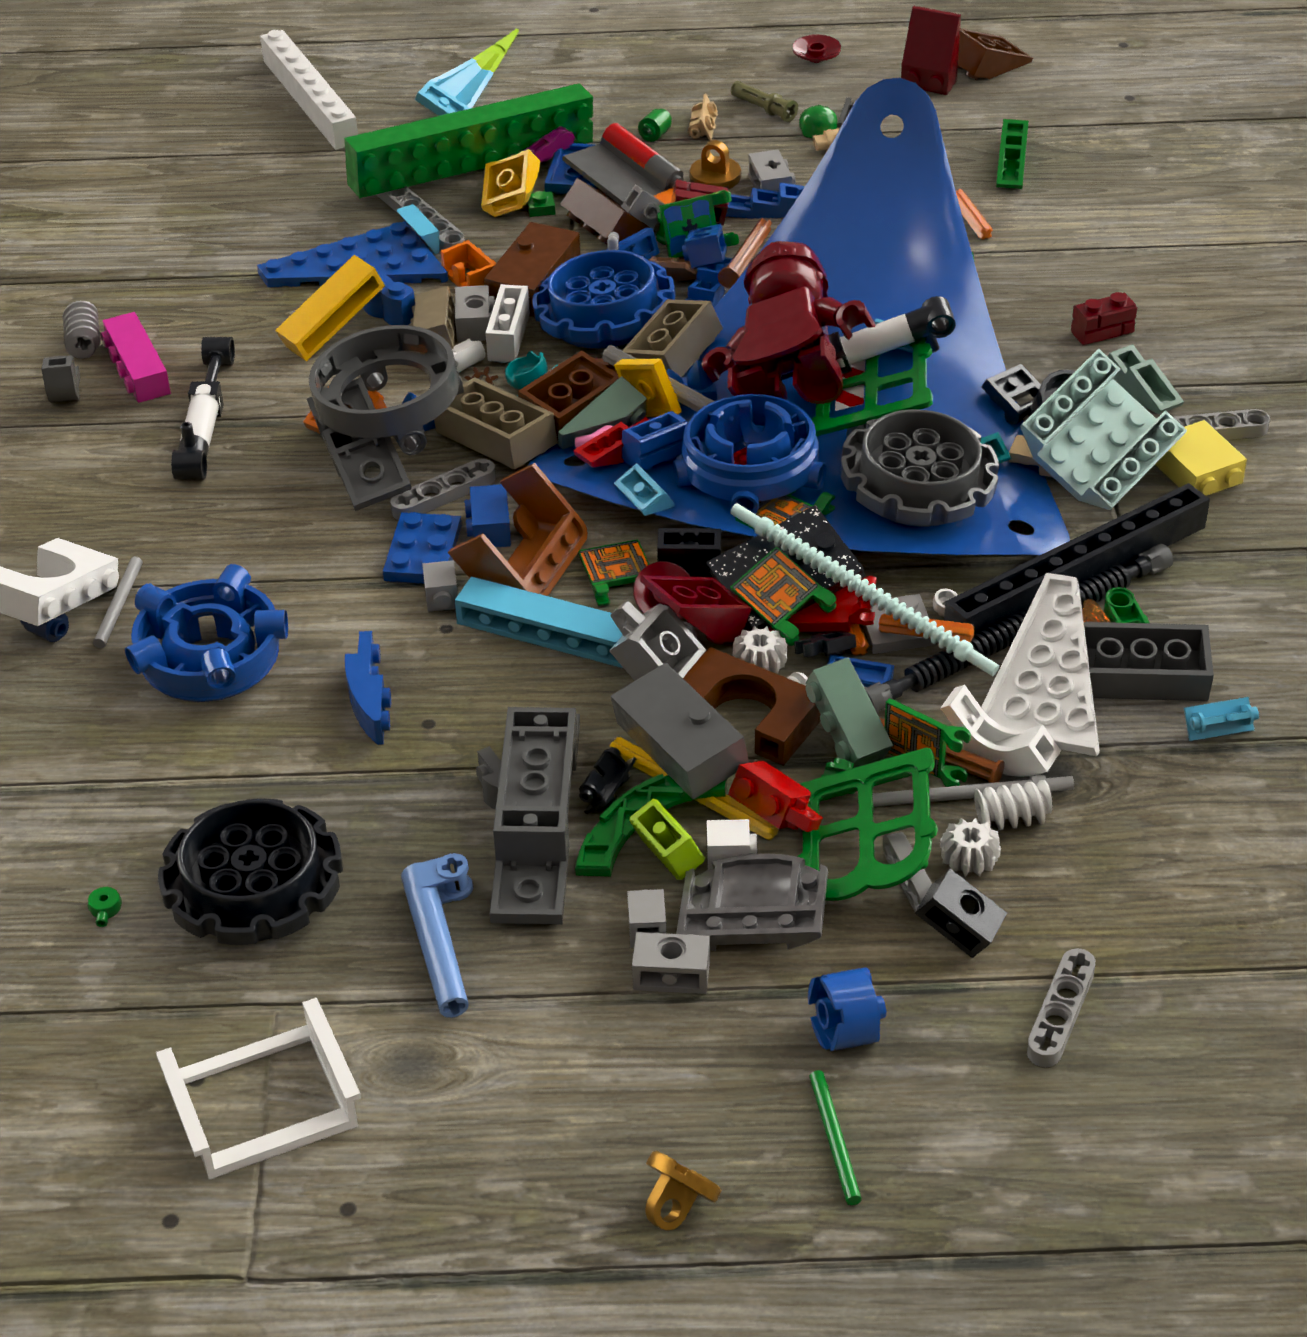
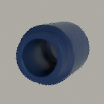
M65 613L39 626L20 620L28 632L49 642L59 641L66 635L69 628V620Z

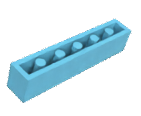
M472 576L455 599L457 624L623 668L609 652L623 636L610 615L612 613Z

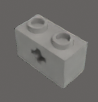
M779 149L749 153L748 176L754 188L778 191L780 183L796 185L795 175L789 171L788 161L783 159Z

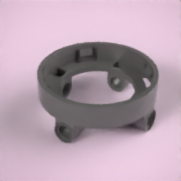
M408 325L375 327L349 335L326 349L317 358L309 374V386L317 413L315 419L324 441L322 431L328 428L348 436L361 438L394 436L401 450L407 455H416L425 448L427 440L423 425L441 415L451 405L456 395L464 393L463 384L456 368L453 350L449 343L433 331ZM410 351H417V352H422V353H425V354L423 355V354H420V353L410 352ZM388 365L413 366L421 369L429 376V390L403 404L382 409L357 410L347 408L342 402L344 389L357 376L358 378L362 377L368 391L382 389L388 381L385 367ZM335 374L336 376L331 381L329 387L325 388L326 382Z

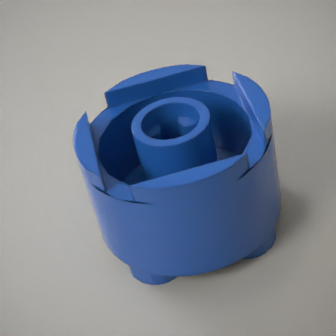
M864 967L825 974L811 979L808 988V1005L815 1004L817 1016L810 1018L814 1033L822 1048L833 1051L879 1042L880 1019L886 1017V1005L882 996H876L872 985L871 973L868 968Z

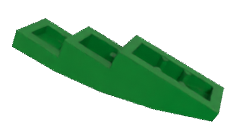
M1003 119L996 187L1023 188L1029 120Z

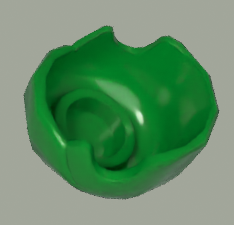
M811 106L800 115L799 125L805 137L813 138L814 135H823L825 130L838 129L836 113L827 106Z

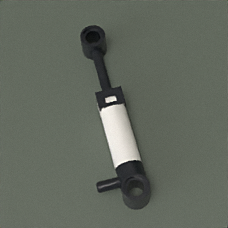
M935 296L927 299L921 308L875 324L876 326L873 328L867 327L853 332V336L849 340L845 336L840 337L839 332L830 334L829 340L835 348L836 361L843 375L852 371V364L925 338L926 343L930 344L932 353H935L940 348L937 338L950 335L954 331L956 323L948 300L941 296ZM793 372L782 375L781 380L793 377Z
M233 337L202 338V361L204 365H208L205 381H191L188 391L190 404L185 422L180 425L182 435L178 450H173L171 467L174 479L206 478L207 454L216 418L221 417L224 406L220 381H217L220 365L234 364L235 345Z

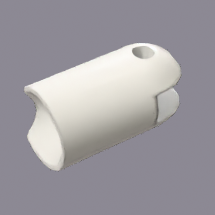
M469 338L452 349L458 373L485 358V349L481 341H471Z

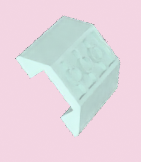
M1098 349L1020 428L1033 459L1078 501L1111 510L1188 430L1166 410L1157 419L1113 379L1120 371V368Z

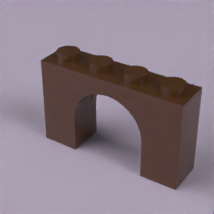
M711 647L683 677L714 709L722 703L733 699H752L767 705L771 711L755 728V754L783 766L821 721V714L816 704L809 700L805 685Z

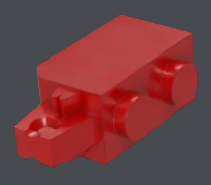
M765 761L739 764L728 792L730 797L778 829L789 827L795 830L800 828L805 832L819 829L823 817L807 806L811 797L810 790Z

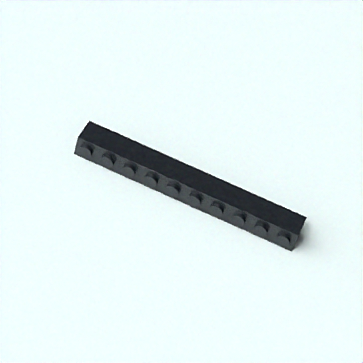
M1185 484L945 601L944 621L972 624L975 635L1028 609L1046 573L1076 577L1079 584L1113 566L1121 565L1126 568L1130 566L1131 561L1138 558L1139 554L1158 544H1164L1168 547L1206 528L1210 498L1191 484Z

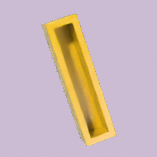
M353 255L275 331L286 348L307 362L382 290L385 284L374 267Z

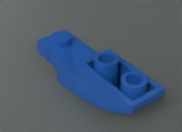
M359 631L358 653L345 654V671L350 703L354 715L365 733L377 745L384 744V731H390L389 710L385 711V708L391 707V689L384 688L383 674L379 675V667L375 666V663L381 662L380 644H374L372 631Z

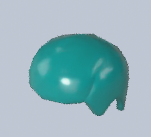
M529 351L526 357H519L511 361L505 369V377L508 384L520 390L547 373L548 366L543 353L539 352L538 356L533 351Z

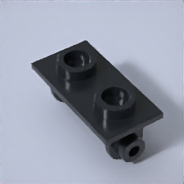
M615 747L603 751L594 765L595 769L590 771L579 788L580 799L589 803L584 811L585 814L599 808L605 810L616 800L615 792L630 778L631 773L629 771L637 760L635 757L625 761L621 757V752Z

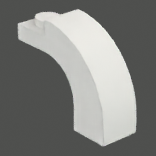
M965 685L954 688L940 708L953 726L964 727L970 731L971 740L969 743L962 741L963 750L995 762L998 760L1004 761L1003 774L1026 777L1048 772L1061 752V749L1043 725L1025 730H1013L993 721L983 711Z

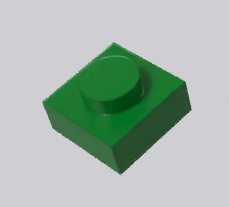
M537 191L531 194L527 201L529 217L556 214L552 191Z

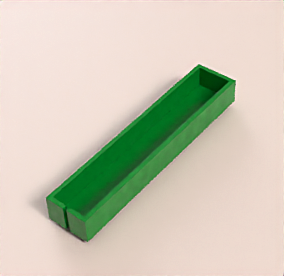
M578 83L346 137L344 142L347 184L360 199L405 188V186L409 187L484 169L487 163L519 154L541 137L559 127H564L566 130L573 132L575 137L574 143L593 142V121L590 118L593 117V96Z

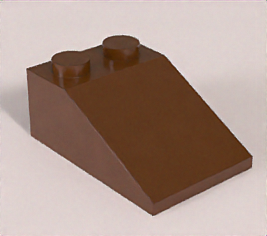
M960 28L958 68L965 69V74L975 80H979L980 77L991 79L1029 64L1033 60V57L1002 36Z
M581 350L520 389L518 397L554 413L558 440V431L618 380L619 376L615 371Z

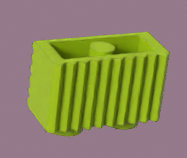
M657 799L650 800L630 816L629 821L642 841L677 880H682L685 878L687 871L693 868L695 870L704 862L705 857L700 852L693 838Z

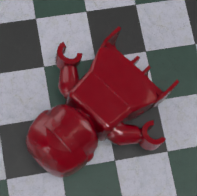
M771 242L752 260L744 277V287L749 295L748 302L750 304L746 310L745 325L735 332L726 348L717 347L710 350L702 359V367L712 383L718 381L720 375L728 370L727 388L732 396L760 394L779 397L787 400V391L781 377L784 374L793 372V386L805 401L813 404L830 403L842 393L843 376L841 368L836 361L835 348L829 340L828 326L839 327L845 338L849 340L853 336L851 333L853 327L865 323L868 328H873L876 326L863 302L852 300L842 304L836 299L828 297L827 290L829 285L827 275L819 258L809 246L799 242Z

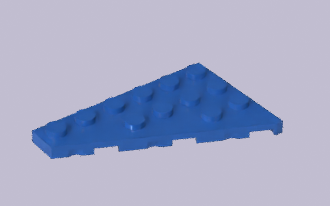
M406 221L396 222L391 226L377 230H369L364 234L354 237H345L337 242L322 244L310 250L295 252L292 255L271 259L266 263L257 265L258 274L268 288L282 286L300 287L302 282H319V286H322L353 255L374 267L377 272L390 277L393 282L421 283L423 278H440L441 283L448 281L446 269Z

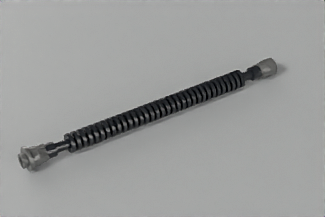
M1158 544L1139 554L1138 558L1131 561L1130 566L1126 568L1116 565L1079 583L1082 610L1104 600L1106 593L1112 588H1128L1131 583L1130 579L1134 577L1141 578L1149 573L1154 575L1171 567L1173 555L1170 549L1164 544ZM1028 609L975 634L970 642L973 645V649L985 657H989L1011 646ZM945 649L919 663L907 667L904 670V677L898 680L891 679L882 684L877 682L869 687L864 686L877 714H879V711L885 708L886 701L889 698L895 700L910 688L915 692H919L973 664L967 660L961 662L954 657V652L947 653Z

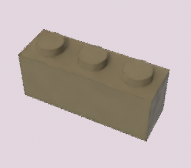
M448 286L416 294L415 305L412 306L414 318L411 319V325L437 333L453 349L455 339V304Z

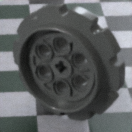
M901 410L886 414L879 419H871L866 422V429H855L851 432L843 444L840 476L847 490L857 492L856 501L872 512L899 524L930 527L963 520L974 515L975 507H985L993 498L997 488L999 461L990 445L980 443L981 435L961 421L935 411Z

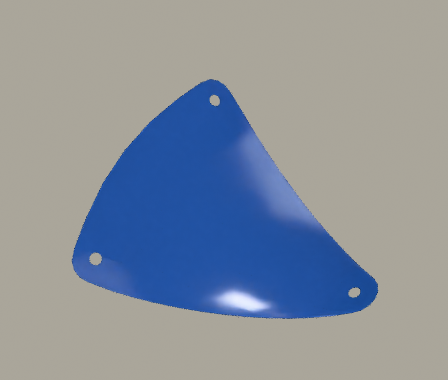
M902 78L883 79L868 87L855 101L810 180L760 252L771 242L776 241L806 244L814 251L825 270L829 285L827 290L828 297L834 298L842 304L852 300L863 302L874 322L876 318L886 321L921 308L922 304L931 297L941 296L946 298L950 303L956 326L950 335L937 338L940 348L927 358V388H930L932 392L933 404L928 408L920 410L935 411L951 416L981 435V438L999 432L1009 452L1016 435H1023L1020 426L1024 421L1022 420L1014 425L1009 424L1005 419V412L981 388L986 379L1006 371L978 278L937 112L929 95L916 83ZM889 115L899 116L904 123L902 133L895 138H888L881 132L880 125L882 120ZM747 268L714 307L723 329L716 336L714 342L700 355L698 361L701 363L704 356L710 350L717 347L726 348L735 332L745 325L746 310L750 306L748 302L749 295L744 287V277ZM865 323L859 324L851 329V333L867 328ZM828 326V335L839 332L840 337L844 336L839 327ZM898 348L882 353L878 360V377L911 369L913 367V353ZM689 368L688 371L684 374V377H687V376H688V373H689L690 368ZM728 370L724 371L720 375L719 380L715 382L717 400L732 396L727 388ZM793 377L783 380L782 382L787 391V400L803 409L811 419L816 417V404L805 401L798 394L793 386ZM913 382L878 391L877 405H885L910 398L913 395ZM865 386L864 404L835 411V399L830 402V418L863 410L865 407ZM680 405L682 412L678 415L689 422L697 412L685 405ZM847 429L817 436L819 462L826 463L827 475L823 487L817 490L802 486L792 494V496L811 505H814L823 492L835 495V500H832L830 503L835 506V510L824 515V517L850 550L944 555H1042L1070 541L1069 533L1045 476L1039 475V466L1024 465L1009 461L999 464L997 488L991 501L985 507H975L974 515L960 521L938 526L917 527L899 524L872 512L856 501L857 492L847 490L840 476L842 449L847 439ZM704 439L701 441L705 455L709 456ZM741 442L733 443V453L746 446ZM556 444L546 450L545 453L538 455L529 464L536 463L553 483L639 510L614 484L615 481L632 468L626 462L599 467H591L587 463L580 466H567L564 464V461L571 456H575L574 449L576 447L572 446L562 449ZM682 454L676 456L675 460L682 459ZM663 461L654 465L651 470L645 471L675 503L674 507L653 514L691 525L721 529L722 531L753 537L757 536L754 529L735 521V516L730 513V500L706 494L694 485L677 487L673 461ZM1013 520L1024 521L1034 528V533L1030 535L1018 534L1010 530L1008 523Z

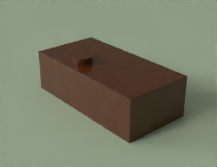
M530 222L484 278V285L489 286V296H495L496 301L501 284L528 286L529 316L535 317L532 301L533 295L540 292L539 286L558 266L581 255L579 232Z

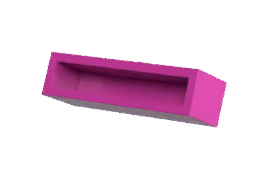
M131 312L102 320L104 331L100 332L103 345L105 349L108 348L112 363H116L119 377L124 379L128 394L133 393L138 403L171 394L167 370L136 313Z

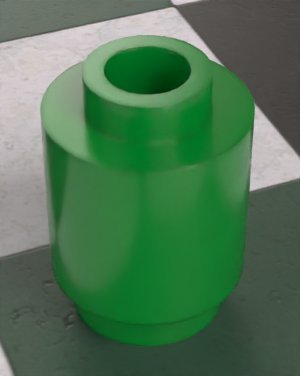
M660 108L654 109L647 114L638 124V131L641 137L649 142L657 141L671 127L672 118L670 113Z

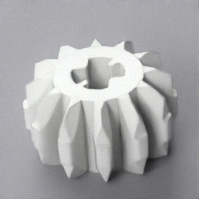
M754 626L752 631L742 630L741 635L735 637L733 656L778 674L779 669L785 667L787 661L786 640L780 636L779 631L770 632L768 626L764 629H757Z
M976 817L972 822H966L961 818L958 824H949L940 840L943 863L950 864L949 866L954 872L958 870L963 871L965 877L969 872H974L980 877L983 870L992 871L1001 852L998 831L991 830L989 822L978 824Z

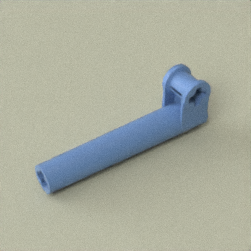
M457 853L447 854L422 863H413L407 866L401 873L408 905L441 1015L450 1018L462 1015L468 1009L469 1004L442 906L444 903L467 898L473 890V882L467 875L469 870L466 857ZM450 864L454 865L455 873L451 872ZM455 881H458L460 890H456Z

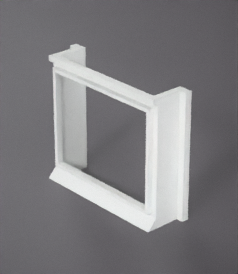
M317 997L302 1002L307 1025L179 1069L171 1047L156 1052L194 1156L198 1157L201 1155L209 1180L358 1127L354 1101L361 1099V1095ZM311 1041L340 1109L211 1154L185 1084Z

